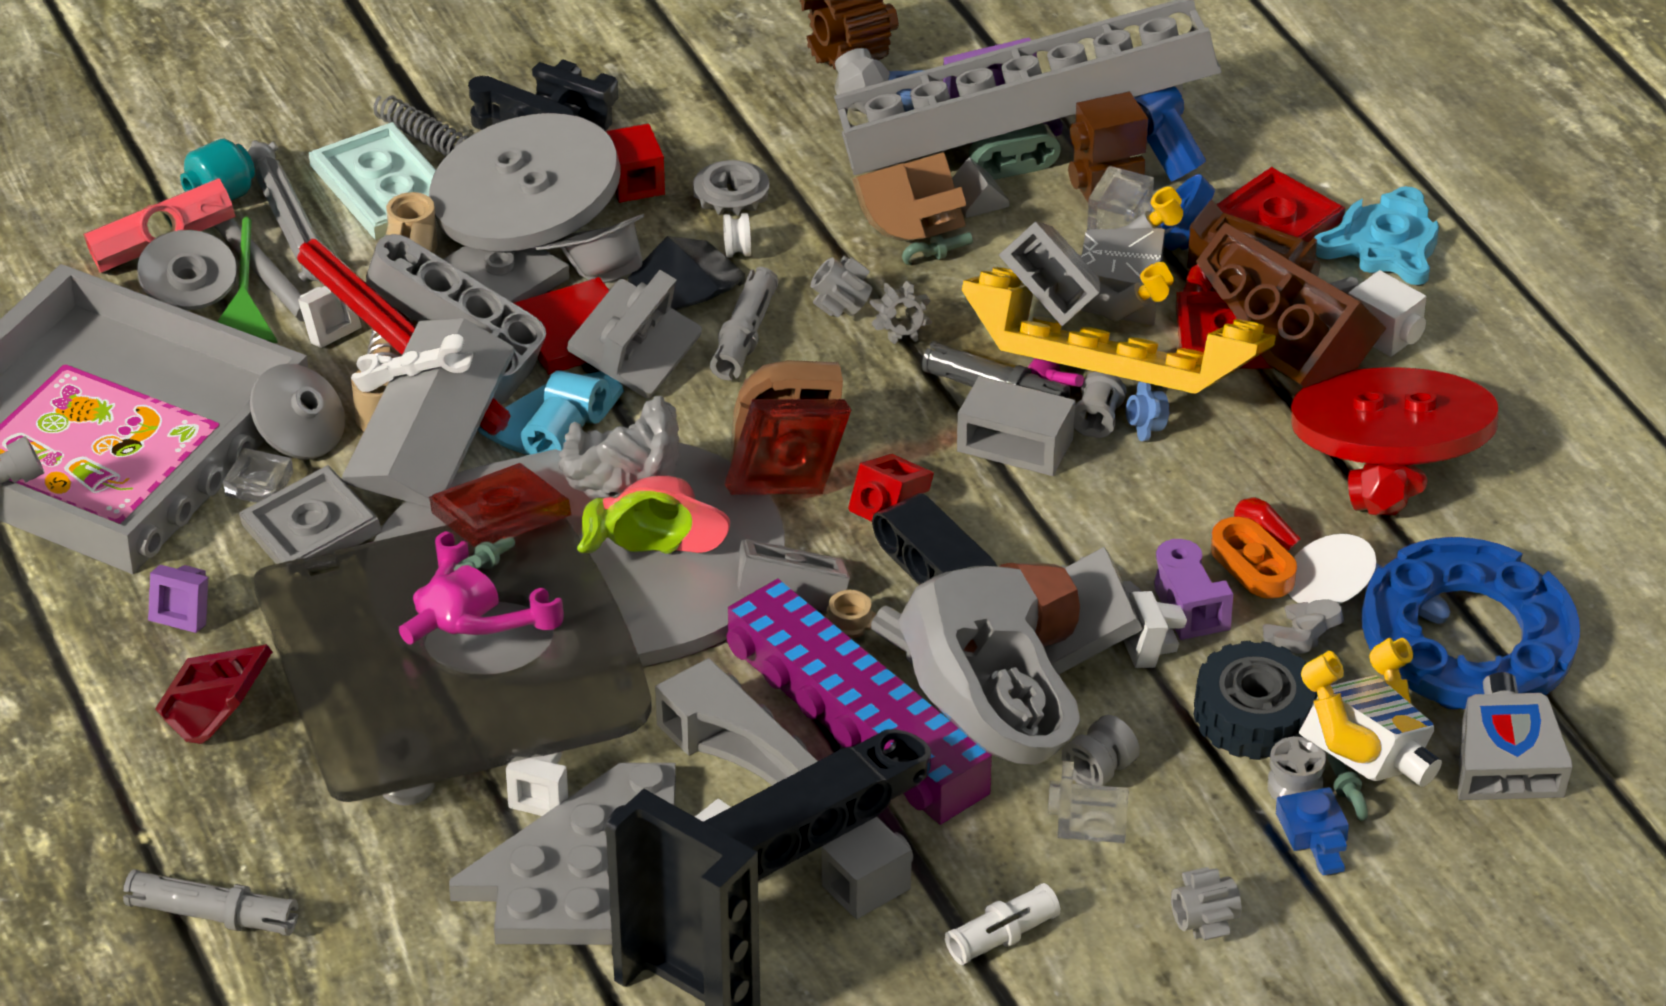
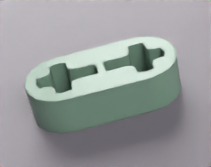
M1040 123L973 142L969 149V157L996 180L1048 168L1058 159L1061 147L1050 127Z

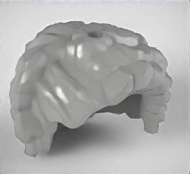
M654 396L652 400L645 402L641 416L635 421V424L630 425L629 428L618 426L613 431H606L603 434L597 430L586 433L583 431L580 423H571L569 432L565 434L566 442L563 443L564 448L559 453L561 457L559 469L564 472L566 480L572 488L583 491L592 500L596 498L619 497L631 484L646 477L661 475L675 477L674 471L677 460L680 457L678 451L680 438L678 436L679 427L676 420V408L671 403L664 401L662 396Z

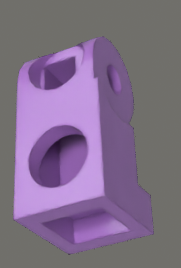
M1170 539L1163 542L1157 548L1156 560L1158 570L1154 586L1161 603L1180 605L1186 616L1185 628H1174L1179 639L1184 640L1231 630L1233 592L1227 581L1211 582L1202 565V550L1197 544L1185 539Z

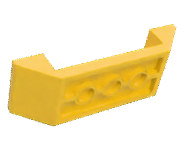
M993 267L992 271H981L980 276L963 280L962 292L1001 351L1194 394L1216 384L1273 347L1276 338L1274 335L1262 333L1264 327L1262 324L1235 319L1233 324H1224V327L1208 334L1204 352L1177 348V353H1166L1157 351L1158 343L1147 339L1130 337L1128 342H1116L1109 340L1110 332L1097 328L1081 327L1080 332L1061 330V324L1055 319L1034 316L1032 321H1028L1033 293L1011 269Z

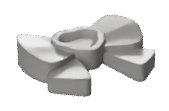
M1330 599L1286 606V616L1292 620L1293 627L1264 624L1263 638L1265 642L1291 650V653L1309 652L1311 648L1319 645L1317 638L1326 629L1344 622L1342 608L1338 603Z

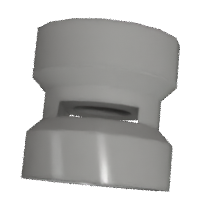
M1108 714L1091 724L1087 735H1078L1069 741L1062 749V760L1067 772L1077 784L1085 789L1095 791L1102 788L1112 779L1114 770L1126 769L1139 757L1140 747L1132 729L1118 717Z

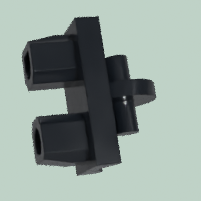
M564 59L555 66L539 62L532 68V76L536 79L537 84L536 95L569 107L573 111V116L591 121L604 131L612 125V106L619 98L616 77L601 73L593 80L582 76V71L576 63Z

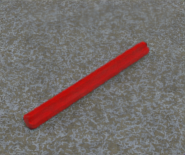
M311 239L307 243H302L299 247L300 252L297 255L298 262L402 355L416 327L318 239ZM493 397L480 423V427L488 434L496 435L507 428L511 417L510 412Z

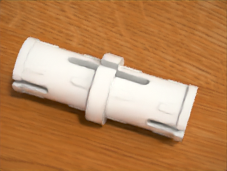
M1042 883L1033 890L1007 903L996 901L988 905L985 909V914L957 929H952L945 933V942L949 953L958 964L964 965L970 962L971 959L1001 944L1005 947H1010L1018 943L1022 933L1048 919H1054L1060 915L1061 908L1057 896L1047 884ZM1014 915H1019V919L991 933L986 932L987 929Z

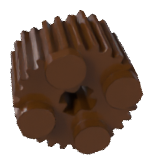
M800 0L802 11H810L808 17L811 23L809 25L813 32L811 35L806 36L807 46L811 48L812 57L815 56L817 64L828 61V65L833 66V69L836 70L835 62L841 55L859 48L869 50L873 59L880 60L888 56L889 45H891L889 39L892 36L891 31L897 30L899 26L897 11L891 3L885 4L883 0Z

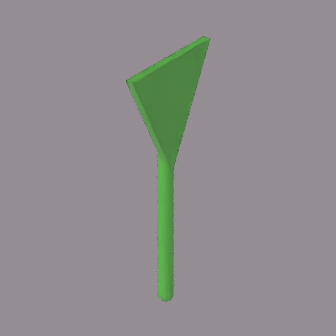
M244 217L241 230L238 292L217 322L269 342L278 343L248 294L252 220L249 217Z

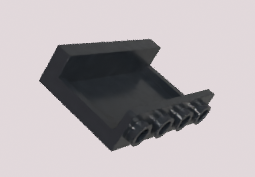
M643 788L626 805H621L612 812L605 827L614 981L626 987L642 971L649 970L703 1001L705 1006H761L758 852Z

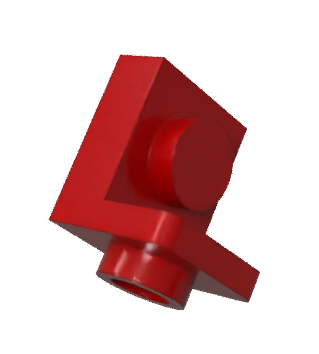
M894 454L862 462L858 468L848 509L850 512L872 522L875 513L918 493L929 492L934 472Z

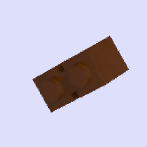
M1130 91L1076 103V123H1072L1070 126V135L1074 146V161L1069 162L1068 172L1072 186L1076 190L1080 189L1090 206L1143 195L1145 159L1142 155L1131 158L1130 156L1146 153L1148 118Z

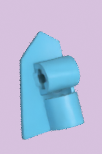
M558 370L551 374L546 384L505 407L510 412L511 417L504 431H500L496 435H490L479 426L478 432L508 449L525 455L554 449L561 451L564 448L563 443L566 442L565 434L569 432L570 424L577 422L583 427L586 422L599 423L624 392L623 386L620 382L602 371L581 375Z

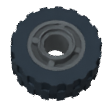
M1251 640L1241 641L1240 644L1235 645L1230 643L1222 646V650L1214 651L1207 657V662L1205 664L1202 663L1197 678L1193 707H1195V723L1198 722L1200 725L1199 731L1204 737H1208L1212 741V745L1218 749H1225L1229 751L1230 755L1237 757L1240 755L1246 756L1254 760L1270 757L1273 746L1284 738L1293 736L1303 737L1299 734V731L1314 705L1313 701L1318 697L1317 692L1311 691L1302 680L1301 672L1306 661L1300 656L1293 655L1291 650L1283 646L1280 648L1265 641H1261V643H1254Z

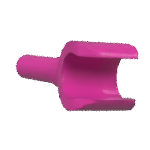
M1034 358L1027 367L1031 369L1032 374L1050 381L1077 387L1082 386L1084 383V377L1081 374L1061 372L1059 363Z

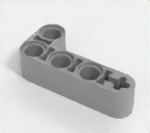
M397 234L385 235L379 239L366 275V283L391 306L416 322L465 318L514 346V354L493 396L500 404H504L531 374L546 336L545 327L542 322L413 240Z

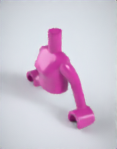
M445 531L435 539L439 568L431 581L426 586L419 588L413 595L418 615L399 627V633L402 639L411 645L437 628L453 635H489L532 624L541 630H552L559 627L563 622V601L561 598H556L549 603L548 591L544 588H538L530 594V608L497 616L481 617L498 605L499 598L496 587L485 574L469 565H463L454 571L456 564L469 557L468 543L461 541L458 545H455L454 535Z

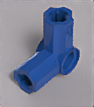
M1176 86L1134 97L1148 118L1147 141L1171 182L1206 162V158L1181 117L1184 111V100Z

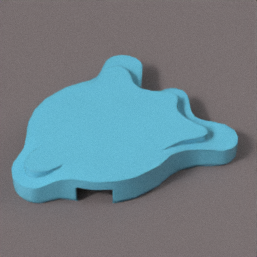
M1405 186L1399 187L1393 192L1382 194L1379 204L1362 207L1363 198L1358 200L1345 212L1342 223L1338 227L1319 233L1314 237L1317 239L1316 256L1319 258L1333 259L1343 256H1355L1360 258L1359 267L1364 272L1375 273L1379 270L1394 272L1406 283L1421 285L1429 280L1430 266L1426 259L1434 252L1439 229L1437 220L1432 222L1428 218L1429 209L1424 203L1422 192L1416 188Z

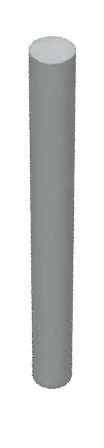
M233 218L215 225L214 227L240 255L242 228ZM251 239L249 266L299 321H304L298 302L302 294Z

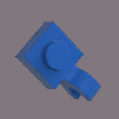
M1331 788L1277 797L1276 815L1293 850L1310 848L1317 867L1323 876L1345 872V866L1339 852L1346 851L1347 849L1346 841L1348 840L1349 824Z

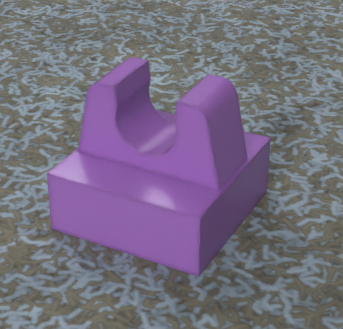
M159 565L150 572L148 621L194 633L201 630L206 625L208 577H206V571L187 565L177 569Z

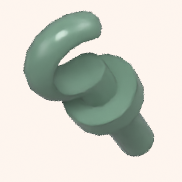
M970 232L943 239L941 235L931 237L930 244L921 241L910 244L903 251L902 260L906 265H911L910 257L917 252H923L925 257L934 255L936 259L940 260L947 257V251L972 244L973 238Z
M507 535L494 544L482 542L475 547L473 556L455 565L454 571L463 565H469L476 569L479 567L484 569L494 567L498 564L500 555L515 546L514 538Z
M1328 754L1327 759L1337 777L1333 784L1335 791L1339 796L1347 797L1348 801L1353 803L1357 819L1365 821L1368 818V809L1364 796L1360 791L1362 781L1356 772H1349L1345 763Z

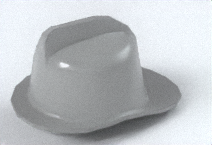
M644 214L627 219L611 227L569 234L557 241L533 249L561 247L581 276L588 280L600 277L603 282L613 281L639 270L642 266L643 259L635 221L643 218Z

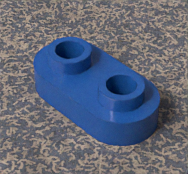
M1201 174L1189 178L1176 190L1182 199L1180 205L1183 209L1182 220L1173 226L1161 224V229H1165L1164 246L1169 251L1177 248L1181 250L1189 248L1190 225L1213 198L1215 188Z

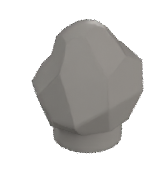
M859 48L848 51L835 62L838 72L835 83L837 95L889 81L890 72L881 61L873 59L867 49ZM856 102L850 108L866 114L864 106L867 102Z

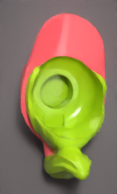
M665 475L650 476L631 484L619 497L596 498L586 505L582 516L583 538L577 550L580 553H593L609 538L615 544L630 552L652 550L665 554L674 551L707 552L718 547L724 541L730 529V519L718 508L696 500L692 487L682 478Z

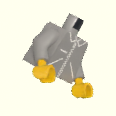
M1164 187L1153 195L1151 199V205L1155 210L1153 213L1146 211L1127 226L1117 229H1090L1085 232L1082 255L1079 256L1099 277L1100 293L1084 306L1081 311L1102 315L1112 321L1127 320L1147 325L1155 324L1157 302L1166 299L1170 290L1168 286L1174 282L1173 275L1166 263L1163 262L1165 229H1161V224L1173 226L1178 224L1183 217V209L1180 206L1182 199L1173 187Z

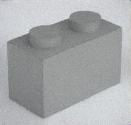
M979 376L958 412L957 452L1054 476L1073 440L1075 400Z

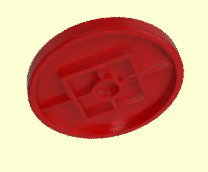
M1367 368L1352 370L1301 389L1292 401L1291 423L1294 433L1305 444L1333 457L1378 465L1425 464L1468 454L1487 443L1498 429V402L1492 393L1483 386L1457 375L1419 368Z

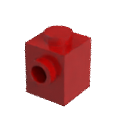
M650 124L605 131L614 143L620 163V179L615 191L618 202L622 203L665 195L664 156Z

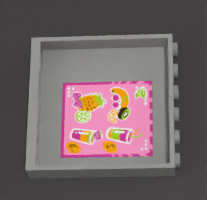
M60 264L0 319V454L8 451L6 445L26 436L45 471L44 474L26 483L23 479L15 483L9 479L0 484V521L134 574L149 558L154 557L159 552L161 546L180 527L188 523L192 514L210 496L215 495L220 490L222 484L240 466L246 464L252 453L265 441L258 432L250 412V394L256 380L268 369L281 364H296L308 368L307 355Z

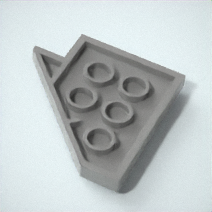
M676 763L617 764L560 805H557L452 877L449 881L450 901H496L495 944L612 945L611 916L609 913V877L607 874V840L605 834L606 823L617 807L626 805L643 788L675 805Z

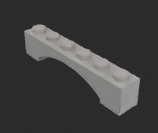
M710 658L655 686L657 725L688 756L697 751L717 756L753 772L771 785L817 762L799 737L791 736L775 721L772 713L765 705H758L742 690L740 683L732 674H725ZM875 817L822 846V887L857 920L911 889V862L913 861L911 847L900 833H893L880 819Z

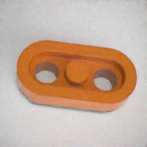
M1229 517L1219 521L1213 527L1211 538V553L1213 557L1250 593L1261 598L1274 599L1283 597L1293 590L1297 571L1296 560L1258 523L1244 517Z

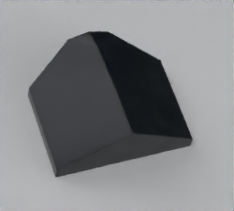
M666 236L642 261L640 269L628 276V282L636 287L641 282L648 285L659 270L675 278L677 281L671 308L676 311L708 301L731 290L736 285H743L746 281L745 273L710 242Z

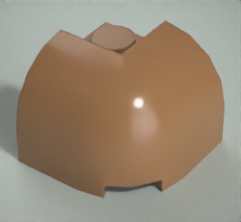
M944 152L905 164L894 165L852 179L860 207L866 219L883 236L899 241L921 240L966 226L961 207L967 206L962 187H954Z
M786 360L765 364L745 379L733 411L730 450L732 470L783 472L785 453L831 455L834 427H839L843 378L839 362Z

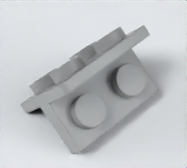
M659 270L648 285L641 282L636 287L625 279H619L568 341L567 349L572 354L644 398L650 399L700 337L702 327L671 308L677 280Z

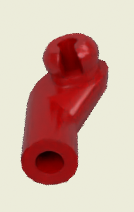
M1251 497L1239 501L1236 505L1234 517H1244L1255 521L1287 551L1292 549L1301 540L1267 501Z

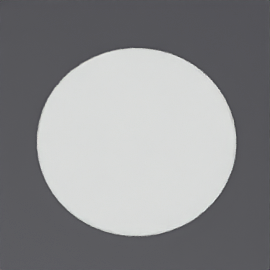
M1350 534L1329 535L1313 541L1294 557L1297 563L1296 580L1293 590L1288 594L1297 603H1310L1315 600L1330 599L1341 604L1351 599L1369 583L1374 574L1376 555L1373 548L1364 539Z

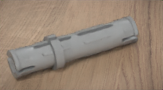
M757 267L756 272L753 269L749 272L731 319L725 322L718 334L719 346L711 359L710 368L712 373L722 380L730 381L733 379V375L735 378H738L742 372L746 357L757 346L759 341L758 328L768 309L772 295L778 287L777 275L768 268Z
M133 869L126 878L123 890L124 892L133 893V895L126 894L123 896L126 906H137L222 922L225 928L234 931H241V928L248 927L290 936L295 929L298 919L297 913H289L290 910L297 911L299 909L296 899H284L252 893L250 887L235 884L230 889Z

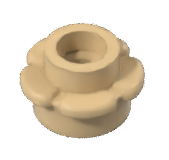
M843 590L830 598L827 614L824 617L848 637L854 639L863 635L865 630L872 629L871 623L876 613L871 611V600L866 594L857 590Z

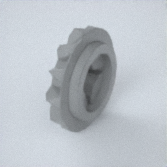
M737 160L716 162L704 167L695 176L693 181L694 198L700 200L703 209L715 208L718 215L726 211H733L738 216L741 210L756 211L758 203L767 201L769 178L761 168L748 162ZM727 184H731L735 191H728Z

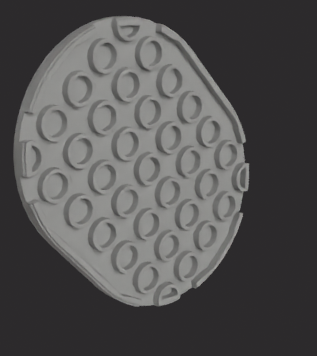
M679 443L678 451L680 457L677 460L674 471L675 477L682 478L690 484L696 500L718 508L729 517L730 529L724 541L718 547L707 552L674 551L665 554L656 550L630 552L607 538L595 552L580 553L577 547L583 538L582 516L586 505L592 499L587 497L583 491L576 490L569 485L564 472L559 469V461L561 460L560 450L554 449L486 464L457 473L439 510L407 501L404 502L381 527L382 532L377 534L371 546L366 569L368 599L376 623L388 641L403 655L407 656L410 654L429 665L430 672L464 684H468L471 679L499 683V689L533 690L568 685L695 654L726 640L728 633V606L747 596L739 592L737 585L741 541L748 539L785 547L782 519L770 495L746 471L732 470L731 462L717 454ZM445 531L454 535L455 545H458L461 541L468 543L469 557L474 555L475 547L482 542L494 544L507 535L512 536L515 540V546L500 555L497 565L490 569L477 568L494 584L499 598L498 605L481 617L497 616L530 608V594L538 588H544L548 591L549 603L556 598H561L563 601V622L559 627L552 630H541L532 624L489 635H453L437 628L411 645L407 644L399 633V627L418 615L413 595L419 588L426 586L431 581L439 568L435 539Z

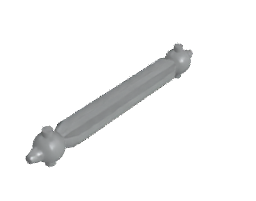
M254 140L248 153L256 169L255 176L297 259L301 244L307 243L311 239H318L282 165L275 159V151L279 147L274 141L267 144ZM301 265L302 272L298 276L303 282L308 279L320 282Z

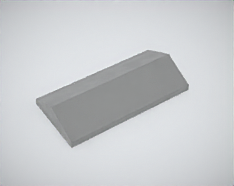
M465 318L419 321L402 356L409 351L419 353L440 348L446 336L459 334L464 338V344L461 351L457 352V354L472 352L474 356L471 365L463 373H452L442 367L423 370L414 376H408L407 374L395 376L393 380L389 381L341 477L342 480L349 486L439 510L514 354V346Z

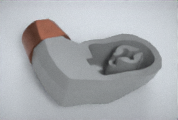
M1044 563L1001 564L999 567L973 566L936 575L915 588L899 617L898 624L911 652L913 667L920 688L955 726L987 753L1002 760L1018 764L1036 765L1047 761L1071 739L1080 722L1077 701L1051 665L1044 649L1045 646L1066 640L1073 634L1079 621L1080 603L1078 590L1064 567Z

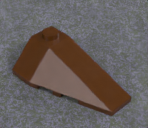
M1226 222L1196 261L1219 296L1227 303L1238 320L1264 325L1262 333L1276 336L1274 346L1260 354L1265 362L1304 388L1357 369L1386 330V327L1360 301Z

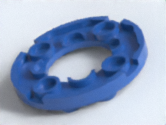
M1465 537L1434 538L1420 541L1398 550L1397 558L1383 568L1378 567L1372 575L1362 607V628L1369 649L1372 650L1377 644L1388 638H1391L1393 642L1399 638H1405L1412 647L1413 659L1410 663L1399 668L1401 679H1407L1408 688L1413 692L1438 702L1441 706L1448 709H1465L1468 697L1475 694H1484L1483 680L1487 676L1498 672H1506L1515 676L1518 693H1542L1546 696L1564 680L1573 664L1580 638V623L1571 596L1551 572L1547 571L1542 575L1536 569L1522 562L1523 553L1512 548L1486 540ZM1460 590L1481 593L1502 603L1515 616L1522 631L1521 642L1513 648L1512 653L1503 658L1496 656L1495 661L1471 662L1467 661L1464 655H1458V659L1449 656L1446 649L1440 643L1424 637L1422 628L1417 622L1418 611L1427 600L1440 593Z

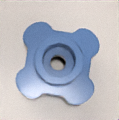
M1139 381L1137 394L1131 395L1127 401L1126 418L1130 425H1135L1140 441H1148L1151 437V431H1162L1166 427L1169 418V402L1163 391H1152L1151 384Z

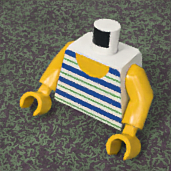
M1388 638L1371 650L1369 655L1370 663L1379 674L1384 675L1385 681L1377 675L1330 685L1344 676L1343 666L1338 656L1333 651H1327L1307 662L1302 669L1301 677L1311 691L1317 692L1318 697L1313 701L1314 705L1299 731L1300 735L1373 781L1404 774L1420 787H1424L1434 779L1440 770L1442 761L1425 748L1434 732V725L1411 705L1407 679H1401L1399 668L1410 663L1413 659L1412 647L1405 638H1399L1394 642L1391 638Z

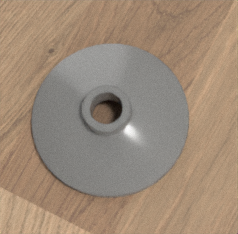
M178 230L157 237L144 248L138 260L137 272L139 283L149 297L184 310H195L217 303L230 292L236 280L237 266L230 248L217 237L196 230Z
M281 364L265 371L253 385L250 394V412L253 422L265 441L277 451L289 457L307 460L324 456L338 444L345 427L344 409L334 388L320 374L301 365Z

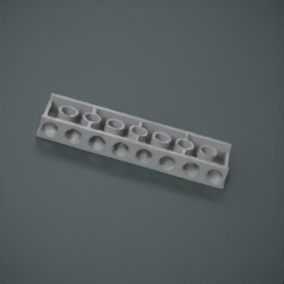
M1174 0L835 95L834 98L843 127L842 136L854 175L1076 114L1077 102L1129 91L1133 97H1137L1222 72L1215 56L1210 30L1208 27L1205 28L1196 10L1194 0ZM1174 13L1188 15L1192 22L1190 30L1185 34L1179 35L1176 20L1169 16ZM1131 25L1139 26L1142 46L1133 48L1130 33L1123 29ZM1085 38L1094 39L1093 45L1096 59L1087 60L1084 45L1078 43L1080 40ZM1038 51H1048L1047 57L1051 71L1042 73L1038 58L1032 55ZM992 64H1003L1001 69L1005 84L996 86L992 70L987 69ZM949 76L957 77L956 84L960 97L950 99L947 84L942 82L944 78ZM911 89L910 96L914 110L905 112L901 96L896 94L898 91ZM856 102H867L864 108L868 122L857 126L850 124L847 118L850 106Z

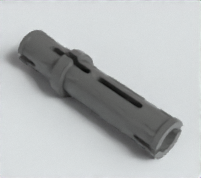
M936 341L930 343V348L926 349L923 356V371L943 376L973 387L979 376L1070 399L1071 388L1069 385L1031 374V369L1021 365L1015 368L1005 366L986 358L950 348Z

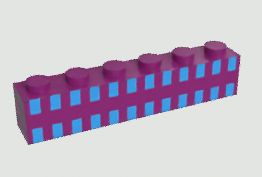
M777 578L728 606V633L726 637L733 654L737 658L750 663L764 676L771 687L780 689L797 703L804 715L810 719L817 720L833 734L836 741L843 748L853 747L886 729L907 731L927 743L931 751V769L924 781L903 793L915 809L923 810L935 822L942 825L991 794L992 755L980 748L948 718ZM893 740L886 743L884 750L893 744Z

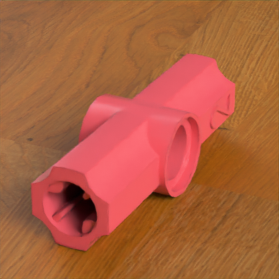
M220 178L157 204L148 205L140 211L84 233L87 247L99 272H105L140 257L144 248L156 239L149 233L147 227L148 219L155 212H164L169 216L172 222L171 232L178 230L203 231L235 218L236 215L232 202Z

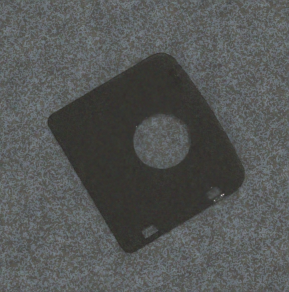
M537 507L515 509L493 514L492 518L463 524L462 521L339 549L330 555L308 560L300 558L261 568L255 573L253 577L255 595L328 792L332 798L342 802L360 801L508 765V763L528 758L545 756L620 738L637 731L647 722L652 712L651 693L631 634L605 579L590 553L578 552L577 547L581 539L567 518L550 509ZM494 530H497L498 533L472 540L469 537L472 535L490 532ZM445 531L452 533L455 545H458L461 541L467 542L469 557L474 555L475 547L482 542L494 544L507 535L514 538L515 546L500 555L497 565L490 569L482 567L477 569L485 574L494 584L499 602L513 603L530 608V594L538 588H544L548 591L549 603L556 598L562 599L564 610L563 622L559 627L553 629L552 640L540 656L522 667L507 672L482 675L468 674L449 669L433 659L425 648L427 635L411 645L402 639L399 627L418 615L413 601L414 593L419 588L426 586L439 568L435 539L439 534ZM338 566L339 570L331 571L314 576H310L309 574L310 572L319 571Z

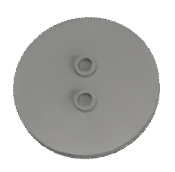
M541 113L525 115L491 125L473 134L456 146L436 169L431 180L429 197L434 202L435 218L439 227L454 241L485 251H520L543 246L566 237L596 217L605 208L617 189L620 179V163L612 139L595 123L567 114Z

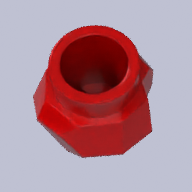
M1366 463L1362 469L1350 470L1348 476L1349 496L1353 509L1355 511L1368 510V513L1371 515H1396L1406 507L1409 498L1423 492L1428 483L1426 474L1414 465Z

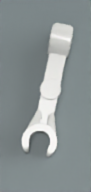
M452 334L446 336L442 341L441 347L419 353L409 351L403 356L396 358L375 354L363 355L358 358L356 363L361 373L352 374L351 379L361 392H369L393 380L395 376L404 374L414 376L423 370L442 367L452 373H463L469 369L474 354L472 352L457 354L463 347L464 338L459 334Z

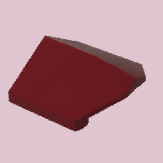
M265 644L187 658L155 710L185 742L202 744L212 737L241 704L273 651Z

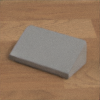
M748 539L741 541L737 585L739 592L743 595H749L778 578L814 609L827 612L830 598L837 592L847 590L850 578L844 561L840 558Z

